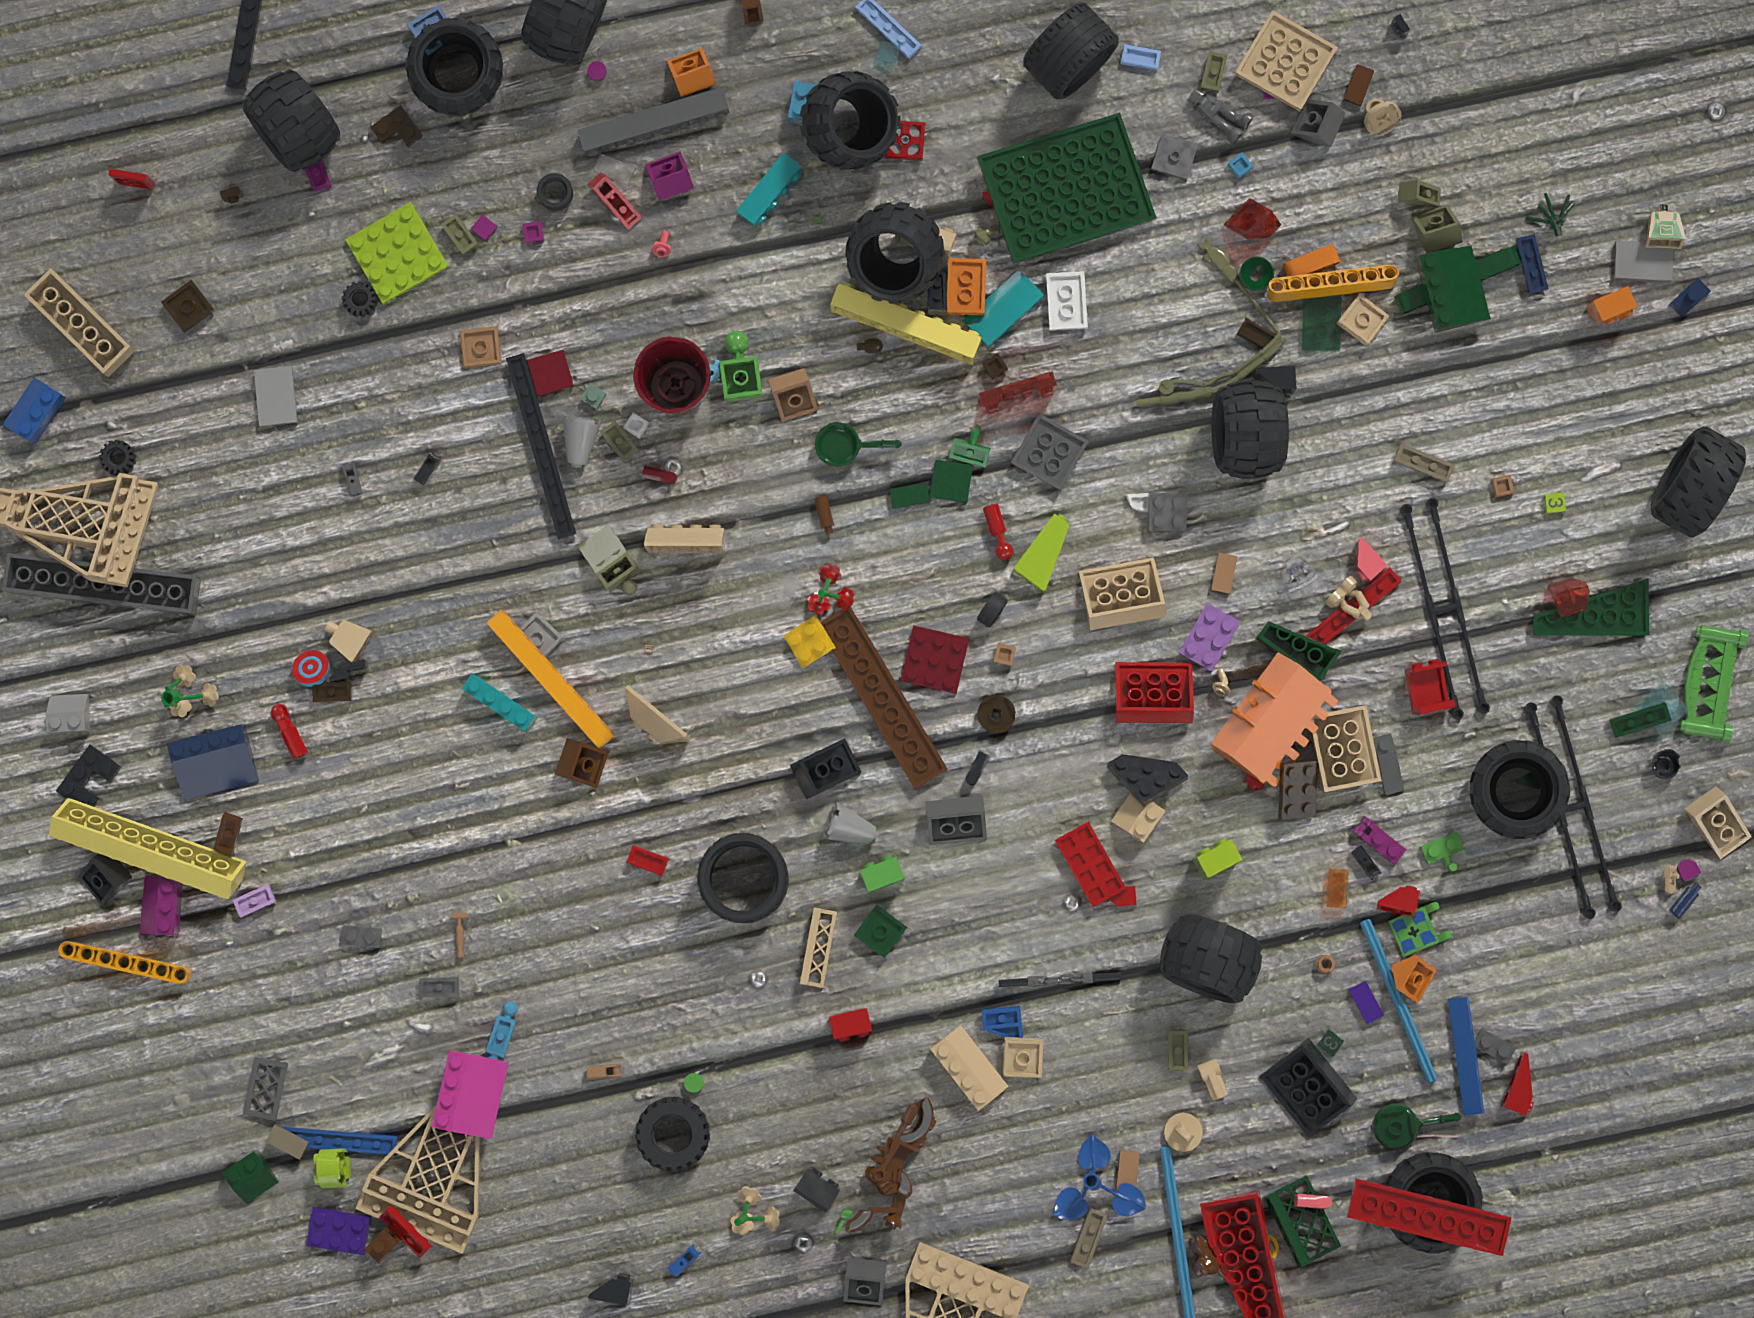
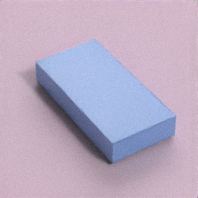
M1124 44L1120 64L1157 71L1161 51Z

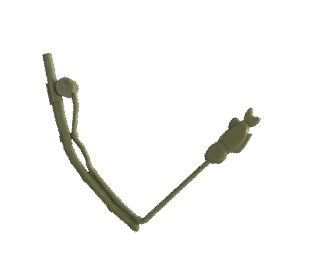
M1205 238L1204 243H1197L1200 249L1206 250L1207 254L1203 256L1207 262H1211L1221 271L1226 280L1236 282L1276 332L1275 338L1232 372L1216 376L1209 382L1183 379L1163 380L1158 388L1160 397L1136 400L1137 407L1158 404L1164 406L1201 397H1210L1216 394L1219 388L1245 379L1246 376L1260 365L1267 362L1287 341L1286 337H1281L1280 330L1237 279L1238 270L1230 263L1231 255L1219 245H1217V248L1212 247V243L1208 238ZM1237 375L1223 384L1209 388V386L1222 378ZM1176 384L1204 387L1203 389L1173 393L1174 385Z

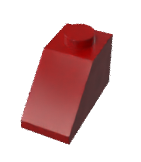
M1414 886L1400 887L1377 902V910L1416 918L1420 890H1417Z

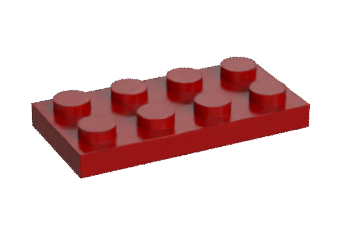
M1089 821L1055 840L1092 907L1127 889Z

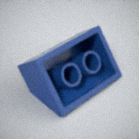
M34 377L3 425L35 445L66 397Z

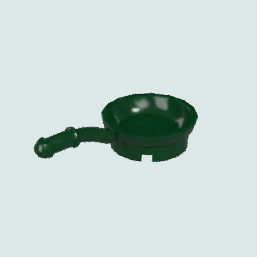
M833 422L820 429L816 435L814 445L816 454L822 462L828 466L841 467L854 461L861 448L897 449L902 446V442L897 439L861 442L854 428L846 423Z
M1392 1103L1383 1106L1376 1113L1373 1120V1132L1375 1138L1382 1146L1391 1150H1401L1409 1147L1416 1140L1421 1126L1458 1122L1462 1116L1459 1113L1419 1120L1409 1107L1403 1104Z

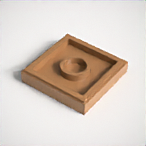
M498 326L460 330L464 369L502 364Z

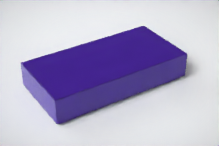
M1366 981L1348 989L1366 1024L1384 1016Z

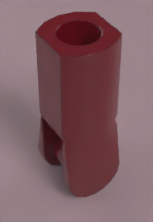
M644 465L642 478L670 484L677 481V475L671 471Z

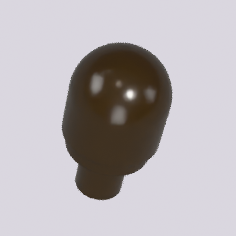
M869 338L864 340V343H856L857 351L865 350V353L868 354L879 353L883 349V343L878 338Z

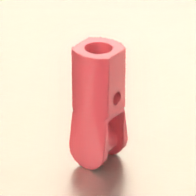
M1295 1194V1207L1326 1209L1332 1204V1200L1328 1196Z

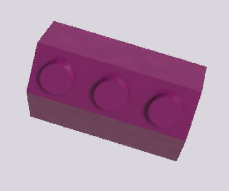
M145 876L140 934L179 936L183 892L182 883L165 877Z

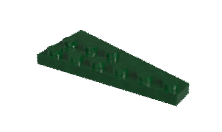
M1649 578L1532 616V636H1649Z

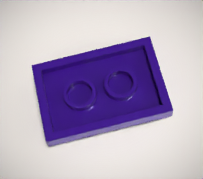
M313 1207L306 1246L365 1255L364 1249L367 1244L371 1216Z

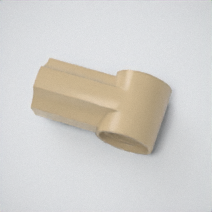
M1216 1059L1197 1065L1212 1101L1228 1095Z

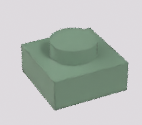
M590 383L580 400L597 410L607 393Z

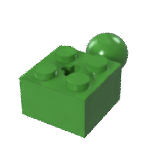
M737 330L728 333L724 340L725 348L732 354L733 360L719 361L726 403L763 398L757 356L744 358V352L747 350L749 342L747 336ZM740 376H743V378L746 379L743 383H740L736 380H739Z

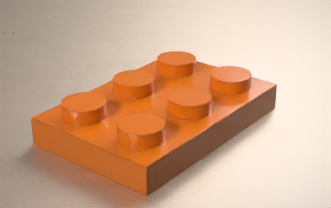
M948 258L947 314L984 316L986 259Z

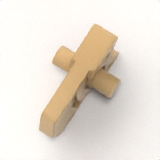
M1664 866L1662 878H1665V892L1673 894L1676 889V879L1679 878L1677 866Z

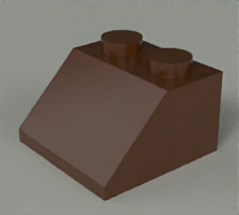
M567 738L555 775L597 788L609 752Z

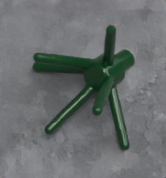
M1544 193L1551 216L1541 204H1538V208L1547 219L1526 216V220L1550 224V228L1554 229L1555 236L1563 235L1561 227L1565 222L1563 218L1575 203L1571 202L1567 207L1570 199L1568 194L1560 215H1555L1548 194Z

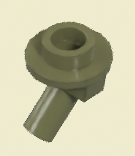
M995 225L984 231L978 228L974 231L976 233L974 238L980 245L984 243L987 246L991 241L988 236L998 233L999 227Z

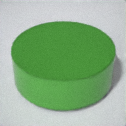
M691 1073L686 1076L684 1080L686 1090L696 1093L703 1088L704 1081L701 1075Z

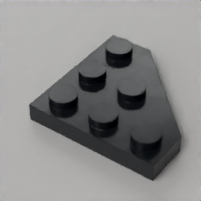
M1122 754L1107 763L1109 771L1143 807L1188 780L1189 776L1177 762Z

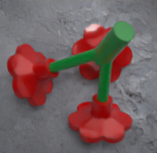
M826 563L818 569L820 580L826 582L824 589L815 592L807 598L808 610L815 612L817 615H822L824 611L830 609L829 597L835 598L837 600V607L843 611H847L849 606H852L854 603V591L848 587H843L841 592L837 594L830 593L828 590L829 584H835L836 581L842 578V574L838 566Z

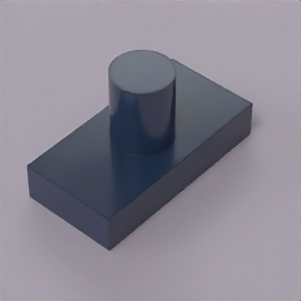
M1697 278L1669 305L1683 318L1711 290Z

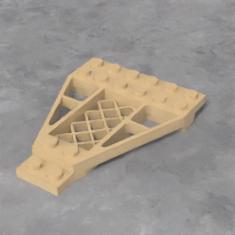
M119 473L118 476L38 490L0 488V526L7 527L16 536L90 581L128 587L159 485L157 482L140 480L135 475ZM115 484L110 503L89 500L92 488ZM85 489L83 498L60 495V493ZM43 501L47 502L48 506L40 511L36 507L37 504ZM61 504L67 507V509L58 514L54 509ZM78 508H84L86 512L77 517L74 515L73 511ZM52 510L55 516L45 521L42 515ZM97 511H102L104 515L96 520L91 516ZM71 513L74 519L64 524L61 518ZM89 516L92 522L82 527L79 522ZM40 517L43 523L33 528L31 522ZM59 520L62 526L52 531L49 525ZM104 522L102 529L100 530L98 524ZM77 523L80 529L70 534L68 528ZM45 527H47L48 530H49V532H47V531H42V529H44ZM96 527L99 532L89 537L86 531ZM65 530L68 535L59 534V533H61L62 531ZM83 533L86 536V538L78 537ZM36 540L68 545L64 557ZM74 547L95 549L88 572L69 561Z
M436 1104L369 1173L355 1209L380 1219L379 1216L392 1205L426 1239L463 1254L479 1217L480 1137L464 1134L466 1139L456 1143L451 1131L438 1135L436 1128L432 1127ZM428 1121L415 1155L412 1156L400 1151L399 1149ZM431 1129H433L435 1137L427 1140ZM449 1134L453 1144L443 1148L439 1137ZM437 1139L440 1150L430 1153L427 1142ZM466 1141L464 1149L460 1153L457 1145ZM473 1141H475V1181L460 1175V1170ZM425 1146L428 1155L420 1158ZM454 1146L458 1157L449 1161L445 1150ZM442 1152L445 1163L436 1166L432 1155ZM395 1153L412 1160L403 1184L377 1174L378 1170ZM429 1157L433 1168L423 1172L419 1161ZM459 1159L453 1173L450 1163ZM447 1164L451 1175L441 1179L437 1168ZM417 1165L420 1173L412 1176ZM434 1170L438 1181L428 1184L424 1173ZM421 1175L425 1186L416 1190L412 1179ZM451 1178L449 1185L445 1190L442 1181ZM457 1179L474 1185V1214L448 1204L449 1196ZM439 1183L443 1194L433 1197L429 1186ZM426 1188L429 1196L418 1191ZM444 1195L442 1201L436 1199Z
M919 1242L906 1275V1318H910V1315L918 1318H940L943 1316L947 1318L946 1315L957 1311L959 1318H962L958 1309L967 1305L970 1306L973 1313L968 1318H979L983 1310L1003 1318H1017L1029 1284ZM910 1282L920 1284L937 1292L928 1316L910 1310ZM942 1294L947 1295L946 1297L940 1299ZM951 1298L955 1308L944 1312L940 1302ZM953 1298L963 1301L965 1304L957 1307ZM937 1305H939L942 1314L933 1317ZM972 1305L978 1307L976 1314L972 1308Z

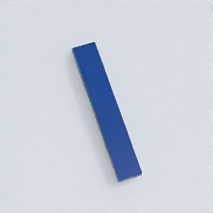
M1469 997L1448 999L1463 1112L1464 1115L1483 1114L1485 1112Z
M282 1126V1128L309 1141L308 1149L345 1148L347 1152L388 1155L397 1146L398 1136Z

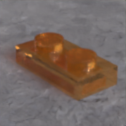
M1328 869L1326 907L1347 908L1349 870Z

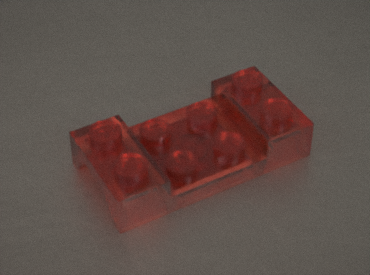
M1053 371L980 392L978 400L982 413L991 415L999 412L998 409H1001L1002 404L1001 400L1009 402L1015 399L1014 396H1029L1033 394L1032 391H1036L1037 397L1042 396V399L1049 398L1056 392L1057 384Z

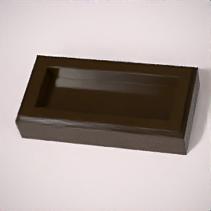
M1246 317L1236 335L1263 349L1275 338L1276 334Z

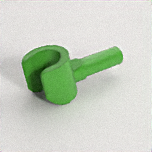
M845 1208L842 1210L841 1218L834 1233L839 1234L845 1219L850 1220L852 1218V1209Z

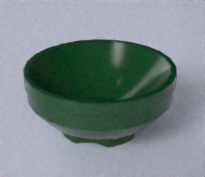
M1251 257L1240 268V280L1247 289L1262 291L1274 279L1273 266L1263 257ZM1251 272H1260L1261 279L1253 281L1250 278Z

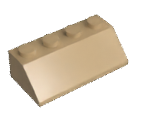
M961 1025L931 1048V1051L978 1111L1008 1087Z

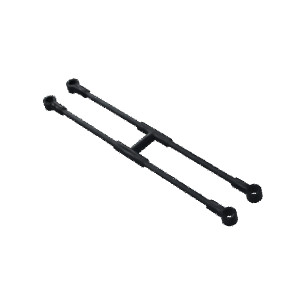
M1430 498L1426 502V507L1430 510L1432 521L1435 523L1453 600L1451 604L1434 607L1432 595L1429 593L1413 530L1412 507L1409 504H1404L1400 508V513L1404 516L1407 530L1409 529L1425 593L1424 599L1431 627L1434 629L1441 661L1447 662L1438 629L1437 615L1455 611L1458 623L1461 626L1476 686L1475 691L1479 703L1477 710L1481 714H1486L1489 712L1490 706L1486 703L1483 689L1480 686L1458 589L1455 587L1439 523L1438 500ZM1429 501H1434L1435 507H1430ZM1408 507L1409 513H1404L1403 508ZM1448 665L1443 666L1450 692L1449 698L1454 699L1455 702L1451 716L1454 720H1460L1463 718L1464 712L1460 709L1457 695L1454 693ZM1481 705H1485L1487 707V710L1485 712L1481 710ZM1455 711H1459L1461 713V716L1459 718L1455 717Z
M1556 695L1551 698L1550 703L1555 707L1558 721L1561 723L1581 801L1568 804L1565 813L1584 809L1608 887L1609 909L1612 912H1618L1621 910L1622 904L1617 900L1615 889L1611 884L1593 821L1594 816L1586 788L1582 783L1564 720L1566 718L1562 707L1563 698ZM1555 698L1560 700L1559 705L1554 703ZM1530 702L1525 705L1524 709L1529 714L1538 744L1544 746L1536 714L1537 705ZM1529 705L1534 707L1533 712L1528 710ZM1564 813L1559 822L1561 828H1563L1581 891L1580 897L1584 907L1583 916L1586 919H1592L1595 917L1596 911L1591 907L1589 896L1584 888ZM1613 903H1617V904H1618V909H1617V910H1614V909H1613V907H1612ZM1587 910L1592 911L1591 917L1586 915Z

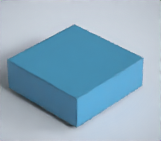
M1243 152L1227 163V166L1238 180L1254 168Z

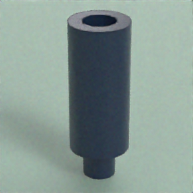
M1696 882L1692 887L1688 886L1669 911L1680 919L1699 896L1698 891L1701 889V886Z

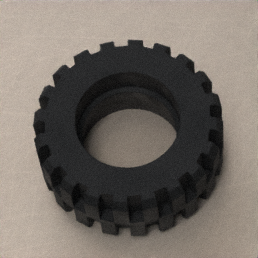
M676 1096L665 1097L653 1102L641 1113L636 1124L635 1140L637 1141L638 1151L641 1152L645 1161L647 1160L651 1166L662 1171L677 1172L691 1167L702 1158L709 1146L711 1134L707 1116L697 1104L686 1098ZM671 1115L679 1116L689 1124L691 1139L683 1150L667 1152L657 1144L655 1128L664 1117Z

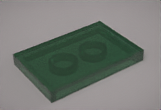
M1342 295L1303 299L1301 350L1340 352L1341 327L1336 323L1341 318Z

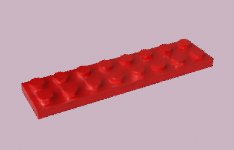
M1355 1178L1346 1216L1347 1218L1499 1256L1504 1254L1512 1219L1509 1216Z

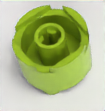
M345 1148L322 1149L318 1154H314V1165L317 1172L314 1175L315 1185H319L322 1189L346 1188L349 1183L345 1184L346 1179H350L351 1166L350 1158L345 1157L344 1152H347Z

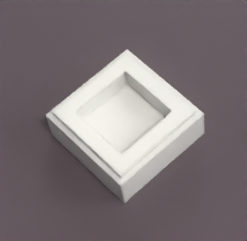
M632 413L623 429L640 439L649 422Z

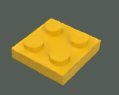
M816 615L784 635L785 640L802 668H806L836 648Z

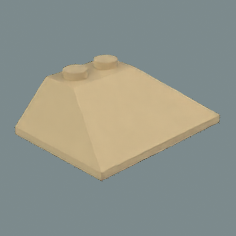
M627 685L625 687L630 716L634 720L632 725L638 730H646L649 733L647 737L655 744L658 741L661 744L690 741L689 735L630 686Z

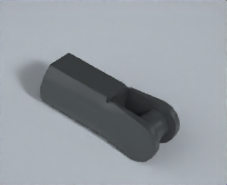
M351 461L347 465L343 463L342 468L350 497L362 495L363 492L355 462ZM354 471V475L348 476V472Z

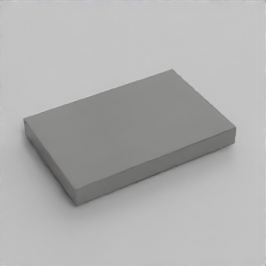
M1615 241L1614 279L1672 281V248L1645 247V242Z
M286 366L254 370L259 426L266 427L298 423L293 367Z

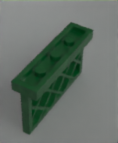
M1307 1175L1263 1196L1297 1267H1304L1310 1262L1341 1247L1324 1209L1315 1208L1314 1213L1304 1210L1305 1208L1292 1206L1295 1194H1300L1296 1192L1297 1186L1303 1181L1307 1186L1306 1194L1309 1195L1310 1193L1317 1196ZM1284 1191L1292 1193L1289 1203L1282 1202L1278 1194ZM1290 1208L1300 1211L1297 1222L1290 1219ZM1303 1212L1313 1216L1310 1226L1300 1223ZM1316 1217L1323 1219L1325 1223L1323 1231L1313 1228ZM1299 1226L1309 1229L1306 1240L1298 1236ZM1312 1230L1321 1233L1318 1244L1309 1241ZM1324 1236H1330L1335 1245L1329 1248L1322 1246ZM1308 1244L1317 1246L1315 1255L1308 1257L1306 1252Z

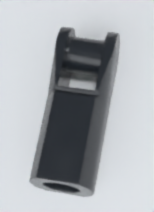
M430 451L413 479L424 486L441 462L442 456L438 457L434 454V451ZM429 461L434 463L432 467L427 465Z
M981 751L978 752L966 775L967 784L972 786L977 783L990 759L989 755Z
M1362 845L1351 852L1370 880H1373L1375 875L1382 874ZM1371 863L1373 868L1368 871L1365 866Z

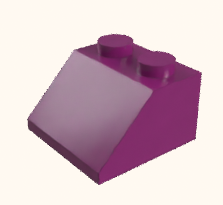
M681 151L645 164L659 201L670 199L674 195L686 193L694 189Z

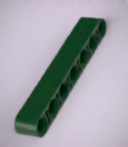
M1514 246L1476 261L1481 282L1522 264ZM1422 284L1394 296L1401 315L1427 305Z

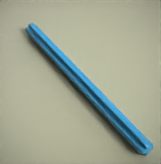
M1370 919L1361 922V927L1424 1077L1427 1083H1432L1437 1080L1431 1062L1402 993L1396 989L1393 972Z
M1165 1146L1160 1148L1184 1318H1195L1171 1148Z

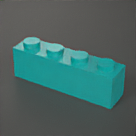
M783 152L736 210L737 215L753 228H756L758 225L761 226L767 219L766 214L777 207L779 198L787 195L793 181L797 182L801 177V165Z
M473 673L461 688L526 733H528L538 718Z

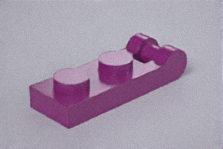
M1363 816L1359 826H1355L1352 830L1393 865L1397 863L1407 850L1366 816ZM1367 827L1372 830L1368 835L1364 833Z

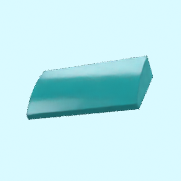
M1018 270L985 300L984 316L968 315L962 322L970 330L979 333V336L982 337L981 342L989 348L1044 299V294Z

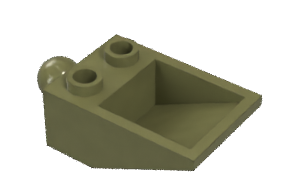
M609 525L577 546L610 593L620 585H622V591L626 595H633L636 592V583L629 579L641 570ZM626 566H631V568L625 571ZM611 577H615L614 580H612L611 582H609V579H610Z

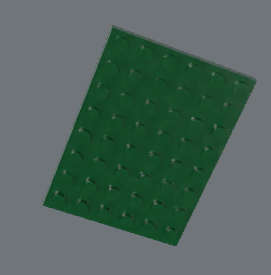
M1120 113L977 156V161L1013 264L1157 219Z

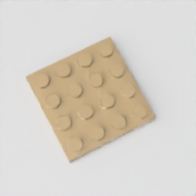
M1272 10L1234 75L1300 112L1338 47Z

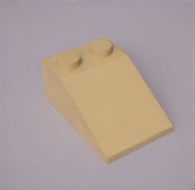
M1716 786L1684 808L1693 824L1719 859H1722L1752 837L1727 795Z

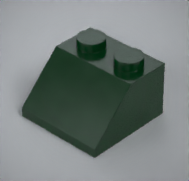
M259 1150L251 1152L222 1172L232 1190L246 1204L279 1183V1180Z

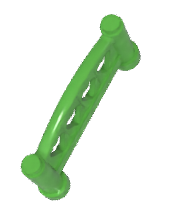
M1706 625L1696 626L1695 637H1698L1699 642L1692 654L1686 674L1684 690L1686 719L1681 720L1679 731L1685 734L1719 739L1723 743H1730L1733 725L1725 723L1737 648H1746L1749 635L1748 630L1740 629L1735 631ZM1712 645L1722 656L1710 661L1706 660V646ZM1709 664L1719 675L1707 680L1703 679L1701 676L1702 672H1704L1703 665ZM1702 682L1706 683L1716 694L1700 698L1698 695L1701 690L1700 684ZM1702 701L1713 712L1697 717L1695 711L1698 709L1697 702Z

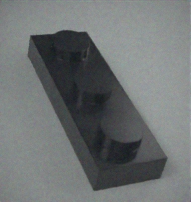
M940 272L933 285L927 289L928 315L947 316L946 272Z

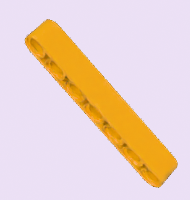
M1382 265L1279 277L1269 282L1267 297L1272 302H1282L1391 289L1396 285L1399 271L1393 265Z
M65 941L58 948L59 955L69 960L173 983L185 984L192 978V972L186 966L77 942ZM68 945H71L73 947V952L71 955H67L66 953V947ZM87 949H90L92 956L87 960L84 953ZM106 953L111 957L110 962L107 964L103 961V956ZM125 957L129 959V965L126 968L121 964L122 959ZM144 961L148 964V969L145 972L140 969V965ZM161 966H165L167 969L164 976L159 974ZM180 970H184L186 974L183 980H180L177 976Z

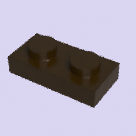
M325 682L319 685H312L314 703L352 701V682Z

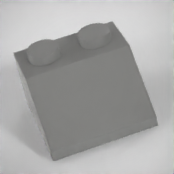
M89 694L50 696L46 711L47 733L90 732Z

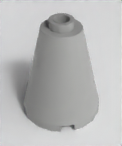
M563 416L567 462L571 463L570 467L582 468V465H586L599 431L601 420L596 419L594 421L586 417Z
M835 802L836 806H832L826 819L825 825H827L828 829L827 831L823 830V838L867 845L876 841L878 836L876 826L841 803Z

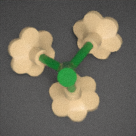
M742 1187V1190L738 1191L737 1196L745 1206L743 1211L737 1212L736 1216L731 1218L732 1231L745 1236L748 1234V1231L754 1228L752 1221H762V1223H765L766 1228H769L770 1231H775L776 1227L780 1224L779 1211L770 1206L762 1217H752L751 1214H747L748 1207L756 1205L758 1201H761L762 1196L756 1188Z

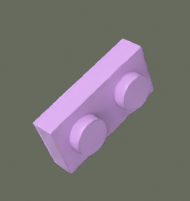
M269 884L233 900L240 918L277 902Z

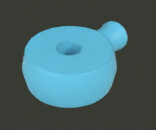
M715 359L713 365H710V371L714 372V375H711L710 383L717 382L721 377L720 363L717 359Z

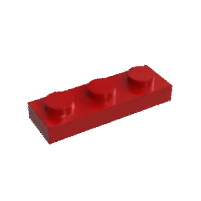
M392 1205L379 1216L419 1258L432 1247L428 1240Z

